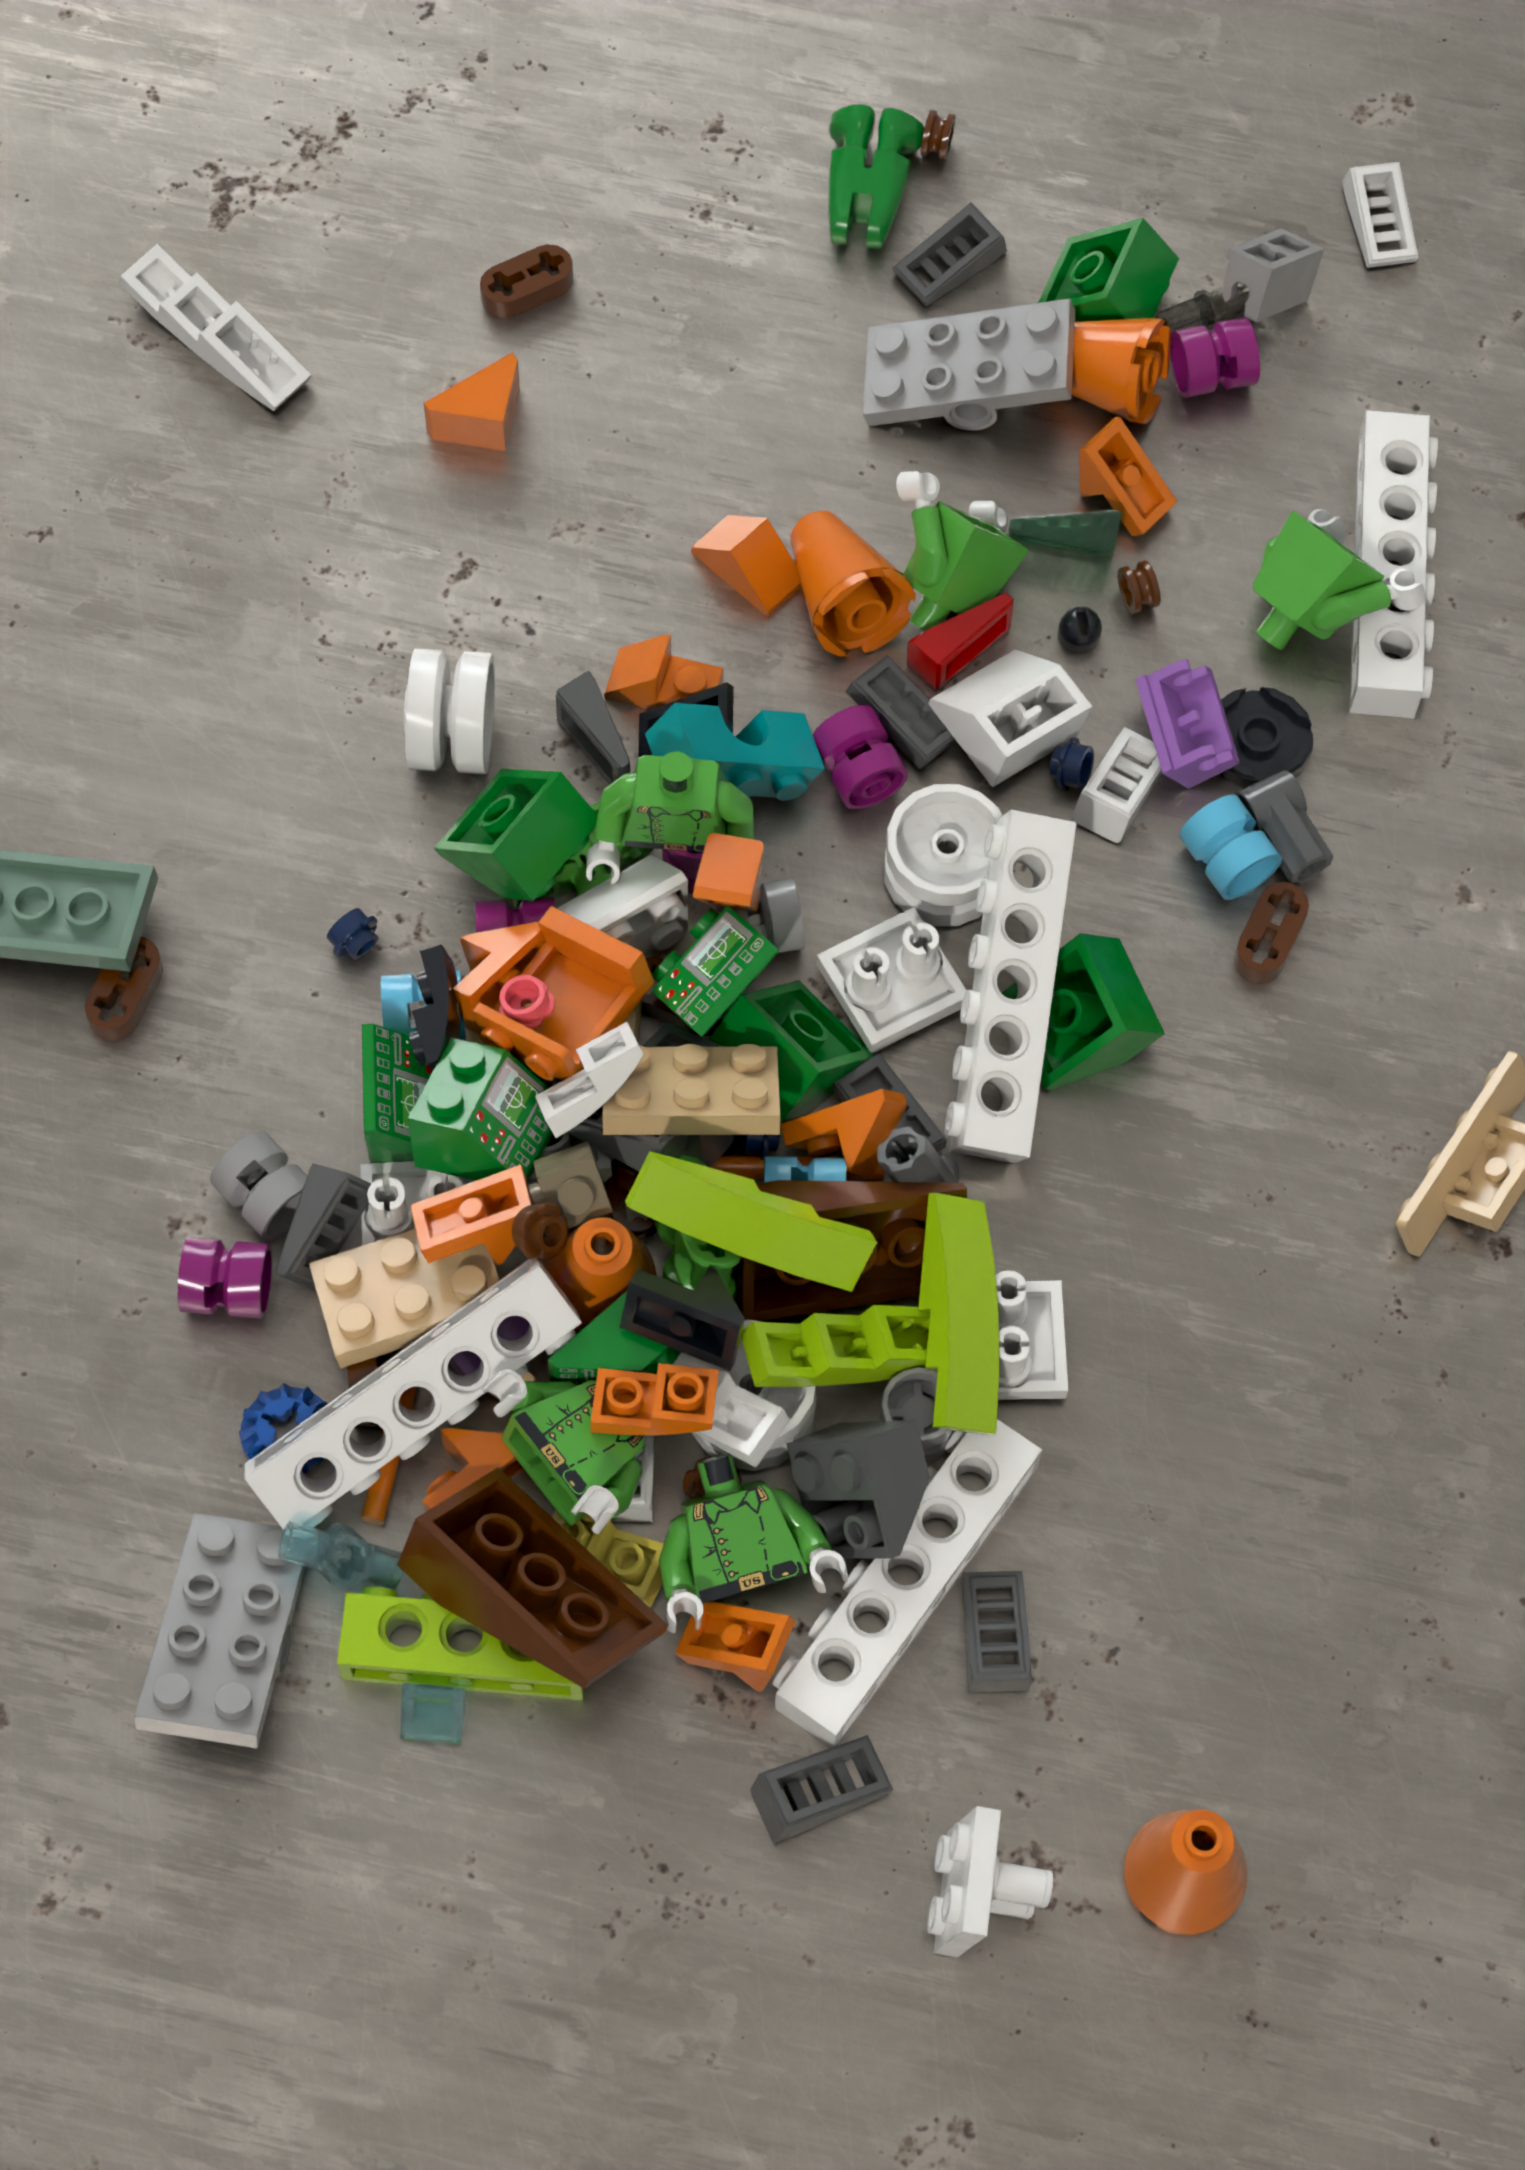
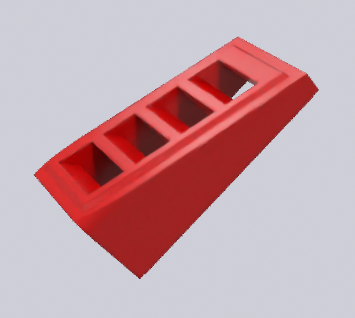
M1004 593L913 637L908 641L907 667L934 692L941 690L1011 629L1014 599L1007 593Z

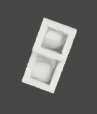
M628 1022L576 1049L584 1069L535 1096L545 1121L555 1138L576 1127L597 1111L615 1094L636 1068L644 1053Z
M681 1352L672 1365L719 1369L712 1429L694 1433L756 1468L790 1421L784 1409L737 1386L728 1372Z

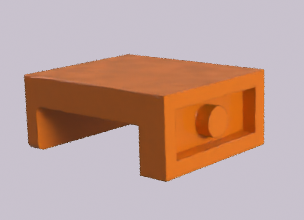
M551 906L538 922L545 943L520 975L534 976L547 985V992L552 993L555 998V1007L552 1014L545 1017L542 1024L534 1029H530L499 1013L500 1001L494 1009L478 1003L473 1009L472 1014L481 1031L479 1038L485 1045L506 1049L509 1053L523 1059L534 1073L546 1080L552 1081L557 1077L563 1081L584 1069L576 1049L623 1024L654 984V980L642 951ZM532 1003L525 1004L522 1008H529Z

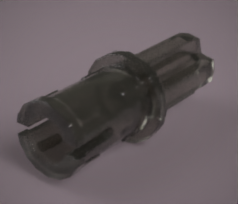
M1239 282L1236 296L1228 302H1225L1223 299L1222 287L1210 292L1205 289L1198 290L1192 299L1159 311L1156 318L1165 320L1163 325L1169 326L1171 333L1174 330L1200 325L1206 327L1207 330H1212L1217 322L1245 312V302L1249 298V291L1243 293V289L1248 287L1246 284Z

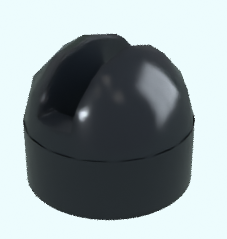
M1085 606L1070 608L1059 622L1058 640L1062 647L1075 654H1085L1094 650L1099 644L1102 632V624L1098 614ZM1078 621L1085 623L1088 636H1079Z

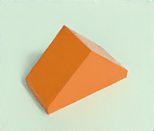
M514 354L506 355L424 402L426 430L432 440L506 451L520 392L518 359Z
M728 515L691 547V553L766 617H769L802 587L797 566L768 518Z

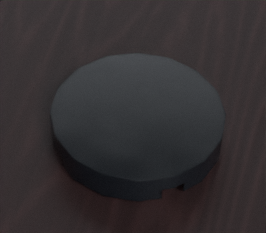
M1260 687V691L1251 690L1246 692V688L1235 690L1221 699L1240 764L1220 773L1224 779L1242 788H1246L1283 770L1289 771L1295 778L1302 773L1310 759L1314 737L1308 713L1293 697L1274 688Z

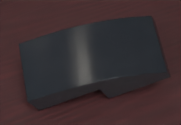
M442 944L420 951L425 970L416 973L422 997L427 1006L412 1011L417 1030L409 1032L410 1043L418 1064L423 1065L427 1063L432 1071H434L450 1039H459L461 1021L460 1009L453 988L458 984L454 962Z

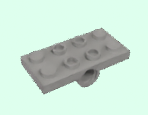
M1063 299L869 327L863 401V417L868 426L944 416L946 421L956 428L975 431L993 425L997 420L998 409L1072 399L1075 308L1071 300Z
M198 1513L193 1514L135 1711L136 1729L258 1749L276 1678L283 1676L289 1656L292 1618L312 1547L311 1531L295 1529L287 1535L281 1526Z

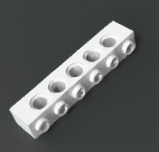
M1366 410L1359 434L1354 553L1383 574L1385 577L1382 581L1386 585L1390 584V576L1396 569L1407 568L1414 573L1415 582L1423 584L1425 601L1420 607L1413 610L1399 609L1402 612H1394L1385 608L1352 621L1349 713L1414 719L1421 698H1430L1433 667L1424 666V652H1430L1432 648L1434 620L1425 619V605L1431 606L1433 601L1435 574L1426 573V559L1432 560L1434 555L1436 528L1427 527V514H1433L1435 510L1437 483L1428 482V469L1435 468L1438 438L1429 437L1430 416ZM1392 471H1398L1403 473L1404 475L1396 474ZM1390 516H1398L1403 520H1397ZM1388 561H1396L1402 564L1403 566H1396L1389 563ZM1391 600V604L1389 607L1398 608L1395 606L1393 600ZM1384 653L1396 654L1401 659L1390 658L1386 656Z
M1011 809L996 820V824H991L988 828L984 844V856L991 858L988 879L981 881L976 900L977 912L983 913L980 935H974L968 956L969 967L975 968L972 990L965 992L960 1012L961 1023L967 1024L964 1046H958L952 1068L953 1079L959 1080L956 1102H950L944 1124L945 1135L951 1136L949 1152L1009 1163H1017L1030 1157L1077 822ZM1014 863H1022L1031 870L1033 875L1032 888L1023 887L1015 880L1013 876ZM1007 917L1017 919L1024 926L1026 932L1024 943L1014 942L1008 937L1005 931ZM999 972L1007 973L1015 979L1018 986L1016 999H1009L999 991L997 986ZM992 1028L1001 1029L1007 1034L1010 1040V1050L1007 1055H1001L991 1047L989 1033ZM984 1083L994 1085L1002 1095V1106L998 1112L987 1108L982 1101L981 1089Z
M537 1257L528 1259L246 1462L244 1465L245 1481L287 1535L299 1526H302L304 1530L315 1527L333 1511L331 1503L349 1490L353 1495L365 1491L381 1477L382 1472L379 1469L397 1456L402 1460L412 1457L429 1443L431 1438L428 1433L445 1421H448L450 1425H454L474 1412L479 1406L477 1398L484 1394L482 1387L499 1371L510 1369L522 1377L528 1370L525 1364L545 1350L548 1355L556 1353L577 1334L574 1328L581 1324V1320L576 1308ZM520 1316L530 1323L527 1333L522 1338L509 1341L497 1334V1328L505 1318ZM470 1351L481 1358V1363L475 1372L462 1376L453 1373L448 1368L450 1359L459 1352ZM419 1386L431 1392L433 1396L430 1403L420 1410H409L399 1402L402 1393L411 1387ZM363 1422L376 1423L384 1431L380 1440L371 1445L356 1443L350 1434L355 1426ZM315 1457L326 1458L335 1466L333 1473L323 1480L310 1479L304 1475L301 1469L308 1460Z
M998 1419L996 1434L982 1435L955 1431L945 1447V1451L950 1453L948 1459L939 1471L933 1467L928 1468L930 1480L901 1555L892 1559H874L871 1564L861 1560L849 1575L848 1581L843 1586V1590L848 1593L847 1597L836 1612L827 1607L821 1613L808 1634V1637L814 1642L801 1659L795 1655L790 1656L776 1675L772 1684L778 1688L775 1698V1709L828 1747L838 1746L1038 1469L1043 1449ZM966 1472H975L984 1477L988 1486L980 1491H969L959 1484L957 1477ZM941 1518L948 1521L955 1532L945 1538H936L925 1531L923 1524L930 1519ZM905 1564L915 1568L921 1578L912 1585H900L892 1580L888 1572L897 1565ZM863 1612H875L883 1617L886 1627L877 1633H866L856 1626L854 1618ZM829 1659H839L849 1665L852 1674L842 1681H830L820 1673L819 1666Z

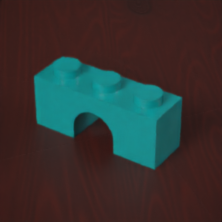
M674 703L645 733L652 756H664L670 752L678 751L685 753L691 759L714 760L720 763L726 781L733 783L748 797H776L782 801L797 798L804 794L808 785L825 770L805 713L761 710L734 736L726 726L719 706Z

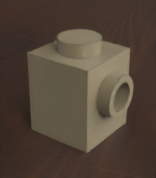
M588 1141L533 1161L538 1182L528 1185L534 1205L542 1202H550L557 1205L560 1209L559 1214L567 1219L568 1228L613 1212L607 1190Z

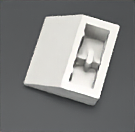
M1016 649L934 696L928 703L992 787L1050 754L1057 745L1063 746L1071 737H1078L1092 708L1090 702L1060 664Z
M650 855L620 872L616 883L610 884L611 878L557 908L642 951L645 955L654 949L662 951L670 948L688 930V879L681 870L654 855Z

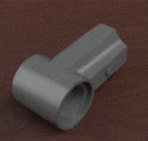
M1283 770L1234 794L1238 796L1256 821L1253 831H1263L1281 855L1280 868L1290 883L1299 882L1302 884L1313 879L1323 869L1331 865L1334 856L1307 815V805L1303 791L1296 778L1289 771Z
M911 1126L892 1130L886 1141L878 1145V1163L893 1182L959 1183L958 1163L950 1157L938 1155L925 1135L917 1134Z

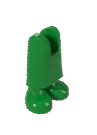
M853 104L842 107L832 113L828 128L829 134L838 145L842 146L831 151L829 165L828 222L832 244L847 245L852 223L856 222L867 224L866 248L881 250L901 203L911 167L910 160L903 156L915 153L921 148L924 126L914 116L895 108H885L881 112L878 126L877 150H874L872 165H867V147L873 138L875 127L874 110L865 104Z

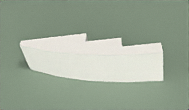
M158 244L120 276L119 285L159 323L228 380L272 411L281 406L311 378V374L237 301L230 305L197 272L191 277Z

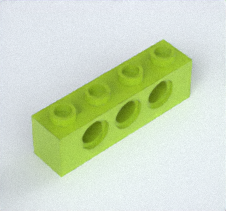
M365 1587L362 1589V1594L346 1593L337 1666L342 1680L583 1700L584 1688L530 1657L515 1655L509 1649V1645L441 1607L427 1593L422 1594V1599L398 1597V1592L384 1587ZM401 1625H413L421 1630L419 1639L412 1645L405 1647L394 1645L389 1641V1637ZM462 1630H473L482 1637L479 1645L467 1652L453 1649L449 1645L451 1638Z

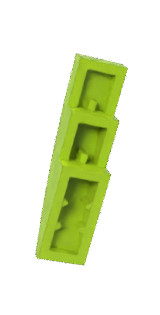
M649 1151L625 1200L628 1208L684 1234L755 1262L850 1292L853 1291L877 1244L870 1230L819 1217L812 1205L762 1192L751 1178Z
M929 1193L918 1310L930 1312L925 1368L938 1370L933 1427L982 1435L996 1434L999 1390V1311L994 1254L985 1202L940 1193Z
M873 1305L861 1315L813 1313L800 1324L752 1322L742 1330L741 1340L755 1387H810L891 1380L903 1370L916 1367L925 1368L930 1312L919 1311L918 1307Z

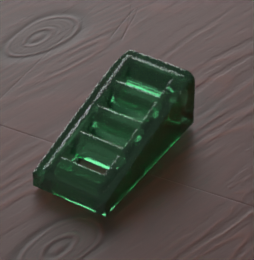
M1106 510L1017 517L1010 520L1009 536L1016 540L1110 558L1114 556L1122 511Z

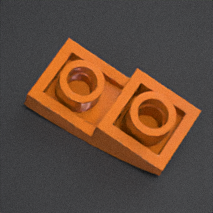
M658 1363L657 1374L598 1368L591 1416V1433L671 1435L711 1430L719 1369Z

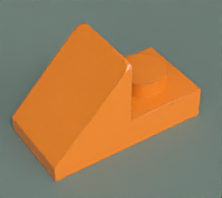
M1120 417L1113 418L1079 450L1080 494L1082 497L1103 494L1131 536L1144 535L1178 502Z
M664 634L619 648L604 696L608 700L651 710L722 684L724 668L672 656L671 635Z
M718 833L709 834L695 881L693 898L701 903L724 907L728 905L730 908L757 912L761 892L757 886L764 852L763 842Z
M538 922L467 934L460 938L470 972L453 988L466 1029L480 1035L481 1031L472 1014L473 1009L478 1003L494 1009L500 1001V992L505 983L519 976L545 943Z
M879 1089L780 1124L785 1146L808 1151L809 1156L826 1155L842 1148L848 1171L852 1174L870 1177L874 1174L879 1164L878 1145L885 1142L890 1136L891 1131L897 1128L907 1107L905 1094Z
M518 1165L410 1205L420 1250L428 1263L485 1244L494 1262L499 1266L504 1263L516 1246L512 1238V1225L516 1215L524 1207L533 1205L525 1172L522 1166Z
M442 1428L440 1432L443 1446L462 1469L457 1473L454 1470H449L431 1483L426 1491L428 1496L422 1500L424 1511L427 1512L496 1468L502 1470L511 1480L525 1469L501 1440L503 1433Z
M712 1601L703 1604L701 1628L696 1630V1621L691 1615L675 1654L691 1665L732 1672L755 1691L762 1692L773 1676L796 1621L789 1615Z

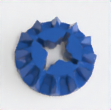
M283 1383L279 1388L269 1392L260 1391L257 1399L251 1406L244 1409L241 1429L239 1431L242 1448L249 1460L277 1441V1431L270 1425L269 1421L285 1423L289 1416H293L296 1411V1425L298 1426L327 1405V1402L314 1394L308 1386L302 1389L290 1387ZM315 1457L308 1460L303 1465L302 1472L305 1474L311 1471L325 1458Z

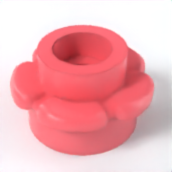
M531 975L516 976L506 982L501 989L499 1013L530 1029H534L542 1024L545 1017L552 1014L555 1007V998L552 993L547 992V985L538 978ZM532 1003L529 1008H522L525 1004Z

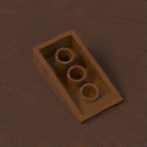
M775 1180L756 1183L762 1192L812 1205L819 1217L870 1230L877 1244L852 1292L802 1278L741 1257L739 1263L733 1267L732 1277L736 1288L733 1299L745 1320L767 1321L919 1296L929 1193H940L967 1198V1187L964 1183Z
M499 1468L494 1469L415 1518L397 1564L438 1605L584 1689L663 1635L668 1628V1624Z

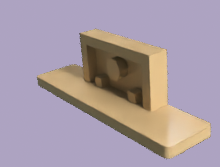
M1508 1051L1499 1066L1489 1072L1482 1092L1470 1110H1466L1460 1116L1456 1124L1455 1133L1443 1151L1435 1155L1431 1160L1426 1177L1414 1195L1407 1198L1402 1204L1396 1226L1408 1253L1420 1257L1447 1215L1497 1232L1525 1190V1123L1511 1119L1525 1097V1064L1520 1053Z

